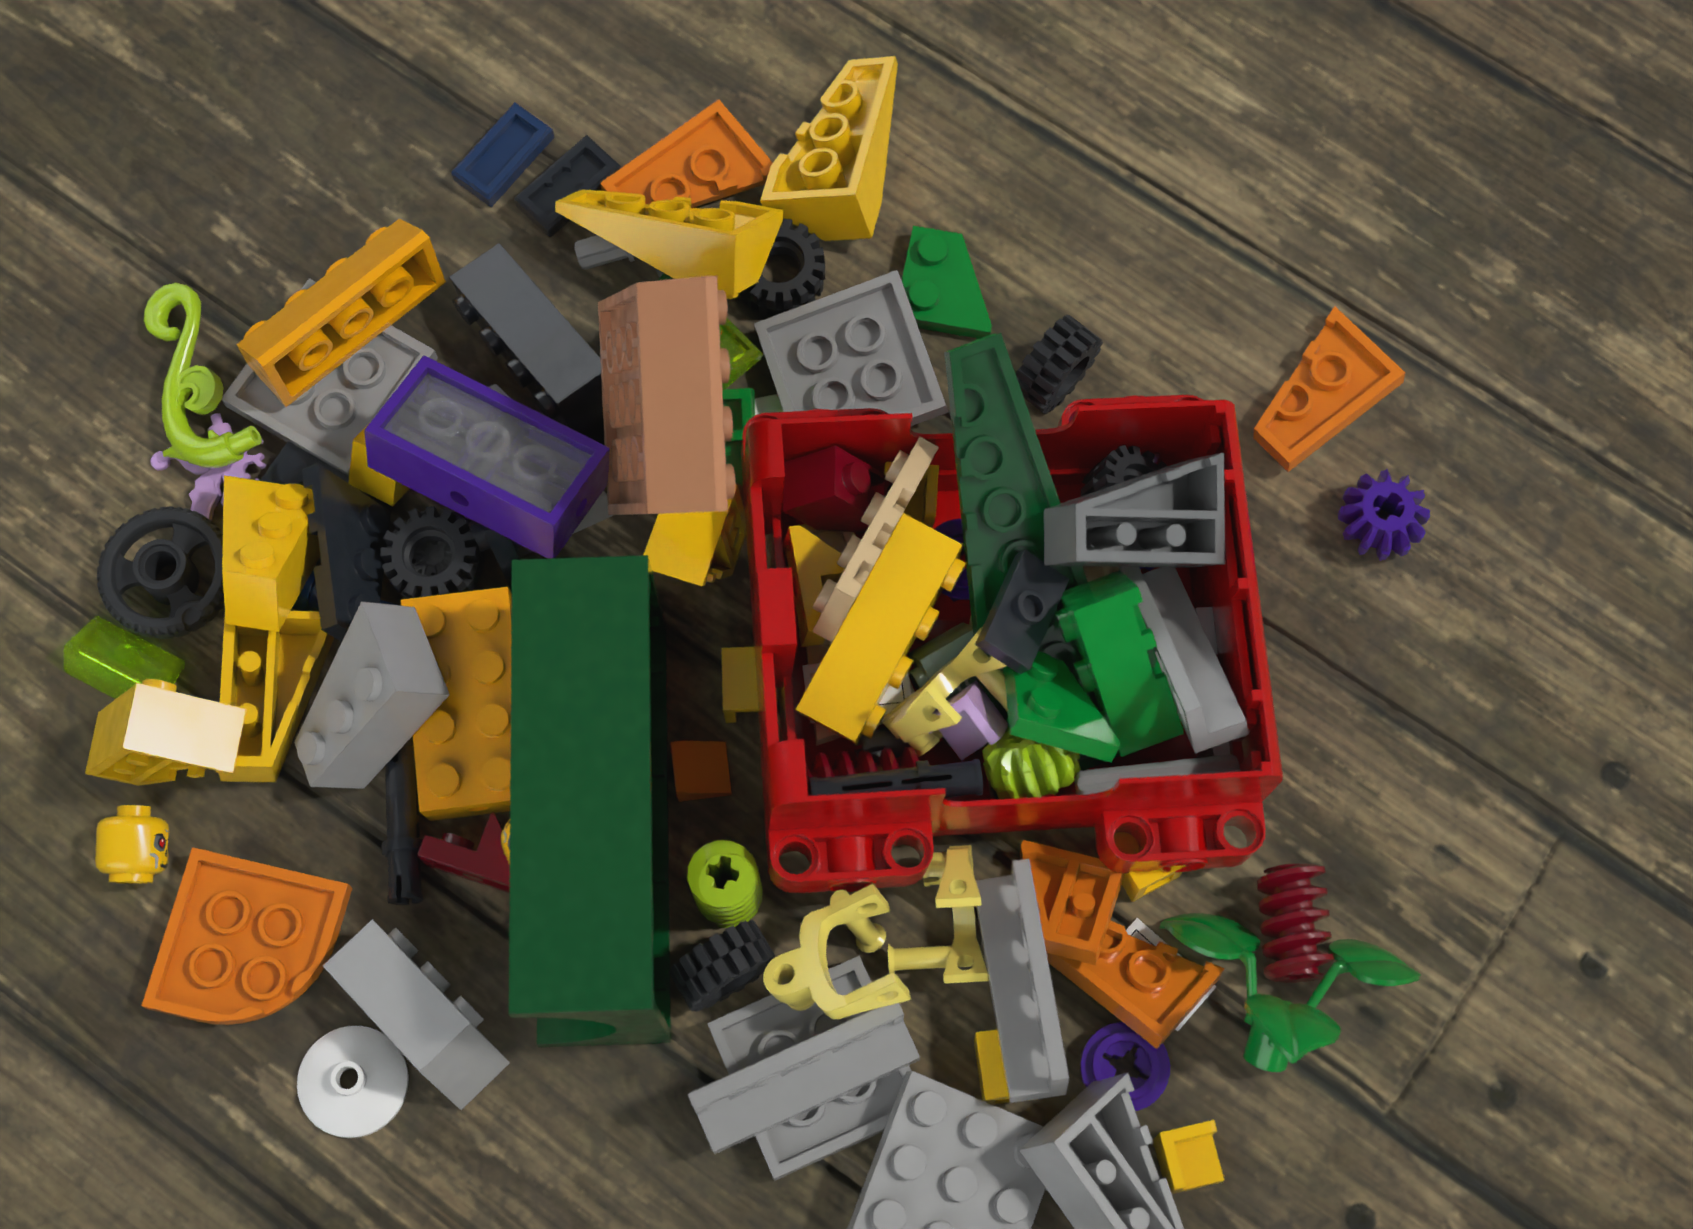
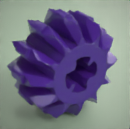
M1388 469L1380 472L1377 481L1366 473L1360 476L1357 482L1358 488L1348 487L1342 499L1346 505L1340 508L1338 520L1349 524L1343 532L1344 540L1356 538L1361 540L1357 549L1359 555L1365 554L1370 547H1374L1380 561L1388 558L1391 549L1402 557L1408 554L1411 549L1410 542H1421L1426 533L1421 525L1427 523L1430 518V510L1419 506L1425 498L1424 490L1412 492L1407 490L1410 483L1409 475L1401 477L1398 483L1392 482ZM1381 510L1390 514L1387 520L1377 516Z

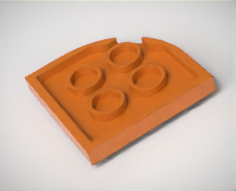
M192 847L141 1006L148 1010L198 1022L222 1025L255 1021L285 1008L308 990L323 971V965L330 959L337 942L352 887L347 883Z

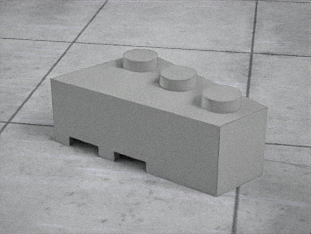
M371 602L360 603L294 742L298 758L303 765L310 787L364 789L450 695L415 607Z
M372 919L323 967L415 1068L462 1110L510 1062L476 1028L484 1019L460 995L452 1003L443 993L450 986L449 982L428 961L419 968L411 960L418 952L411 942L396 927L387 935Z
M1128 1073L1092 1082L1019 1151L1074 1229H1184L1166 1178L1159 1179L1147 1146L1153 1143L1147 1125L1140 1126L1128 1093L1134 1090Z

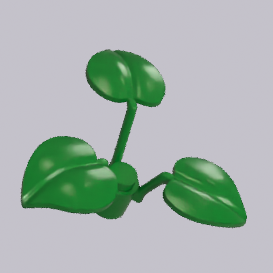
M1188 913L1167 918L1160 922L1159 929H1168L1177 940L1200 954L1225 960L1239 958L1244 963L1247 998L1244 1004L1246 1010L1244 1021L1252 1026L1243 1057L1254 1067L1269 1072H1283L1287 1068L1288 1061L1293 1064L1307 1053L1331 1045L1339 1039L1341 1028L1337 1022L1324 1012L1316 1009L1338 975L1350 972L1352 976L1364 983L1379 986L1405 985L1419 981L1421 976L1419 972L1410 968L1400 958L1379 946L1355 939L1336 940L1330 943L1327 951L1333 954L1336 962L1332 963L1306 1004H1293L1290 1001H1284L1272 995L1257 994L1256 957L1251 951L1258 950L1261 942L1254 933L1241 924L1213 914Z

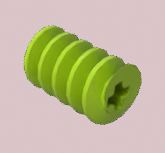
M716 840L705 844L694 853L688 865L687 880L697 908L707 920L716 923L720 928H728L733 925L736 927L740 922L751 920L761 906L763 889L759 870L752 854L744 846L726 840Z

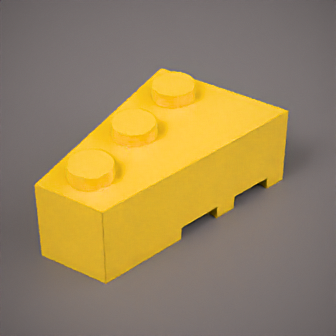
M735 484L734 498L727 499L728 511L663 513L657 515L644 555L649 557L652 571L699 586H705L706 581L713 583L715 578L723 579L733 574L746 537L745 511L737 484Z

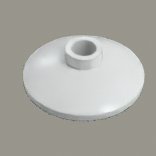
M365 1026L338 1028L317 1040L303 1058L297 1078L299 1102L309 1120L321 1130L343 1138L367 1136L386 1126L401 1109L408 1091V1068L402 1052L380 1031ZM348 1069H355L358 1074L357 1083L350 1089H343L340 1085L341 1074Z

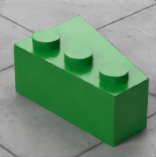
M1118 570L1065 590L1060 599L1063 609L1055 611L1054 614L1065 642L1068 643L1075 640L1082 659L1073 663L1076 676L1086 694L1093 691L1100 714L1120 740V748L1117 751L1120 756H1126L1184 734L1167 676L1162 672L1154 651L1157 644L1151 628H1146L1138 606L1139 603L1143 602L1139 587L1122 571Z

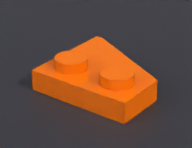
M1023 840L1020 859H1030L1046 953L1096 965L1124 879V873L1113 872L1106 868L1100 858Z

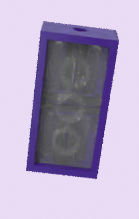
M425 355L422 356L364 430L369 468L548 559H555L608 485L609 447Z

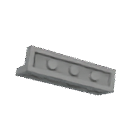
M1118 567L1120 571L1139 587L1143 602L1139 603L1138 606L1146 628H1151L1157 644L1154 651L1162 672L1167 676L1179 718L1194 752L1198 753L1248 735L1246 719L1176 568L1161 567L1142 574L1139 567Z
M1030 859L1016 860L1012 864V875L976 880L982 906H976L1010 1103L1066 1095L1069 1082Z
M897 1003L871 1010L689 1093L688 1097L700 1120L713 1153L717 1154L920 1061V1056L904 1023V1013L901 1006Z

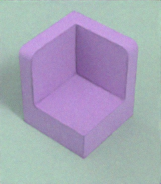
M974 681L947 700L962 719L956 725L940 729L939 731L962 761L989 742L993 745L1000 740L1009 724L978 682ZM938 709L933 712L936 715H940Z

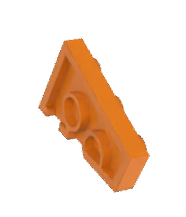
M1334 306L1315 341H1311L1303 353L1302 360L1290 379L1283 383L1254 427L1253 438L1289 472L1404 383L1406 372Z
M1111 920L1096 965L1047 953L1050 965L1156 1049L1161 1046L1216 984L1225 968L1208 961L1202 966L1177 955V948L1161 941L1158 942L1157 946H1154L1128 935L1125 926Z

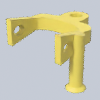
M983 626L957 657L946 663L923 687L900 702L882 721L897 739L900 738L904 743L908 742L919 757L940 741V738L943 737L939 731L940 729L956 725L962 719L946 698L967 678L976 676L1008 712L1005 675L999 669L1006 665L993 656L988 657L982 649L975 645ZM938 709L940 715H936L933 712Z
M949 846L947 852H933L932 861L923 878L924 887L939 885L935 899L936 908L952 907L953 943L950 946L893 948L888 943L889 974L897 970L945 968L943 974L944 984L989 981L988 972L977 940L975 906H982L974 877L972 846ZM958 967H972V968L969 969V970H961V969H959Z
M871 884L851 895L845 890H838L831 896L829 906L813 911L804 917L799 935L801 947L773 958L763 973V982L766 989L779 1002L785 1003L797 1011L806 1010L816 1002L817 1006L832 1020H840L857 1013L911 1000L908 988L894 972L846 995L837 994L830 978L826 947L829 932L835 926L845 924L855 935L856 945L862 952H875L885 943V929L880 924L872 923L868 918L890 912L887 900L875 885Z

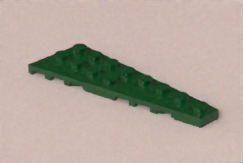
M993 333L944 352L973 636L984 625L1015 555L1026 549L1044 561V509L1061 504L1001 333ZM1051 566L1069 578L1065 590L1088 582L1083 566ZM1059 602L1056 611L1063 609L1061 602ZM1054 614L1038 651L1064 661L1078 681L1073 663L1082 659L1075 640L1068 643L1065 642ZM1004 667L999 668L1004 674ZM978 679V684L1009 724L1008 712ZM1093 691L1087 693L1098 711H1100ZM1117 752L1114 758L1119 757L1120 754ZM1079 754L1080 759L1078 761L1081 771L1106 762ZM988 780L991 799H999L996 791L991 787L990 780Z

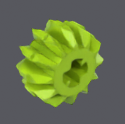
M1007 727L1000 740L993 745L989 743L982 750L985 761L983 766L987 779L990 780L991 787L994 788L999 799L1032 798L1047 794L1056 795L1058 788L1071 785L1074 782V777L1081 771L1078 761L1080 759L1079 753L1010 735L1009 727Z

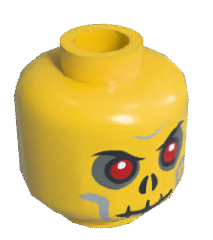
M117 806V816L106 817L100 820L97 825L95 864L99 871L109 874V883H153L154 875L160 874L167 869L169 825L161 818L151 817L150 806Z

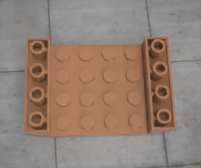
M717 276L635 283L598 302L605 446L610 448L607 485L608 515L728 511L727 499H733L735 495V473L733 466L726 464L725 441L731 440L733 431L732 413L729 406H723L722 383H728L730 376L729 354L726 348H720L719 325H725L727 320L725 291L717 289Z

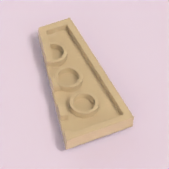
M919 437L910 455L901 450L898 452L884 478L893 483L886 497L876 492L861 519L863 523L869 525L864 537L861 540L852 535L837 562V565L845 568L838 583L828 579L812 607L821 613L812 632L830 642L833 641L936 454L938 446Z

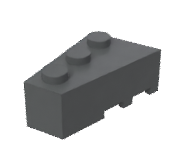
M1224 453L1188 459L1044 509L1045 565L1195 568L1225 564Z

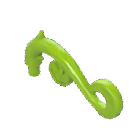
M172 283L164 285L150 297L144 310V323L148 332L164 341L179 339L164 381L162 394V421L166 437L172 447L163 451V456L177 458L203 468H220L243 459L244 452L261 444L260 433L254 426H249L235 434L226 432L220 436L213 430H209L207 432L209 439L197 436L191 429L185 413L186 408L199 415H206L212 412L222 400L224 387L221 378L210 368L198 365L190 367L201 320V301L198 294L184 284ZM180 304L184 306L186 312L182 333L176 327H169L167 322L171 310Z

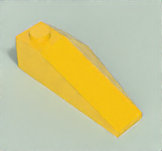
M582 189L555 202V212L674 279L717 276V289L725 291L726 299L736 298L740 292L759 281L783 221V210L737 201L721 200L720 208L701 209L691 208V198L674 197L673 200H659L645 204V196L642 194Z

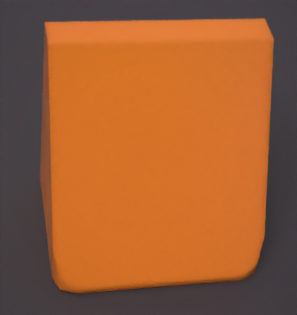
M682 740L671 742L675 788L679 802L732 795L726 742Z

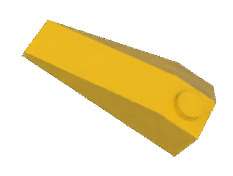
M895 56L854 59L846 63L820 98L823 107L811 123L803 122L795 132L798 139L796 144L787 155L780 153L772 163L760 199L762 206L783 210V218L791 219L792 223L796 226L802 223L808 227L809 233H815L818 238L824 241L872 238L883 197L898 65Z

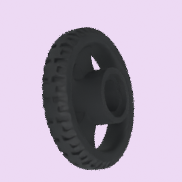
M170 506L146 510L143 514H137L128 519L126 524L123 523L116 529L114 536L111 535L105 544V550L101 552L98 562L99 566L97 567L99 594L105 607L115 620L136 634L154 639H171L175 636L188 635L191 631L195 632L204 627L206 622L213 620L218 615V611L225 605L222 577L223 532L210 519L196 511ZM174 528L172 541L167 539L150 541L138 550L134 561L124 558L129 548L141 537L158 529ZM209 545L214 555L215 574L208 592L202 597L194 594L199 585V573L190 558L198 548ZM176 564V570L171 577L162 581L156 580L159 571L163 567ZM143 586L156 601L165 605H171L169 618L143 616L132 610L125 603L121 595L129 588Z

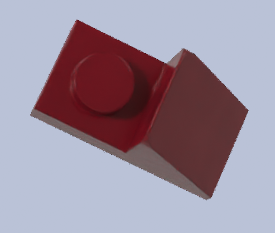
M494 812L490 814L477 851L472 850L474 847L473 842L455 834L443 833L441 840L428 835L424 836L418 857L427 867L510 893V865L501 845L503 827Z

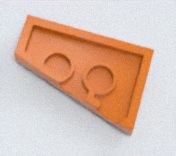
M718 99L606 178L600 185L601 191L642 194L645 196V204L659 200H673L674 197L691 198V208L765 185L773 162Z

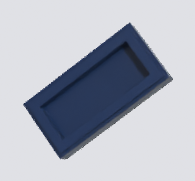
M514 103L451 172L453 180L492 208L555 138L553 129L517 103Z

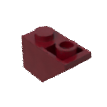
M835 445L784 462L783 512L816 530L866 533L869 525L861 521L876 492L886 497L893 483L884 479L885 475L881 471Z

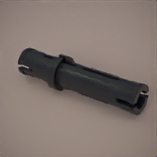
M408 740L385 765L387 840L382 843V855L388 858L389 895L387 896V902L392 905H409L408 898H412L413 904L423 901L421 859L418 857L423 839H420L414 745L412 740Z
M979 759L929 766L928 760L916 761L913 768L822 778L809 777L811 796L940 788L946 789L944 798L983 794V778Z

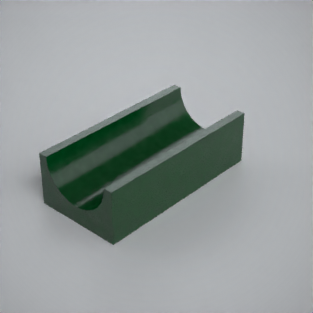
M648 555L512 560L509 1015L512 1018H537V1045L539 1048L672 1043L671 976L669 975L671 963L666 621Z

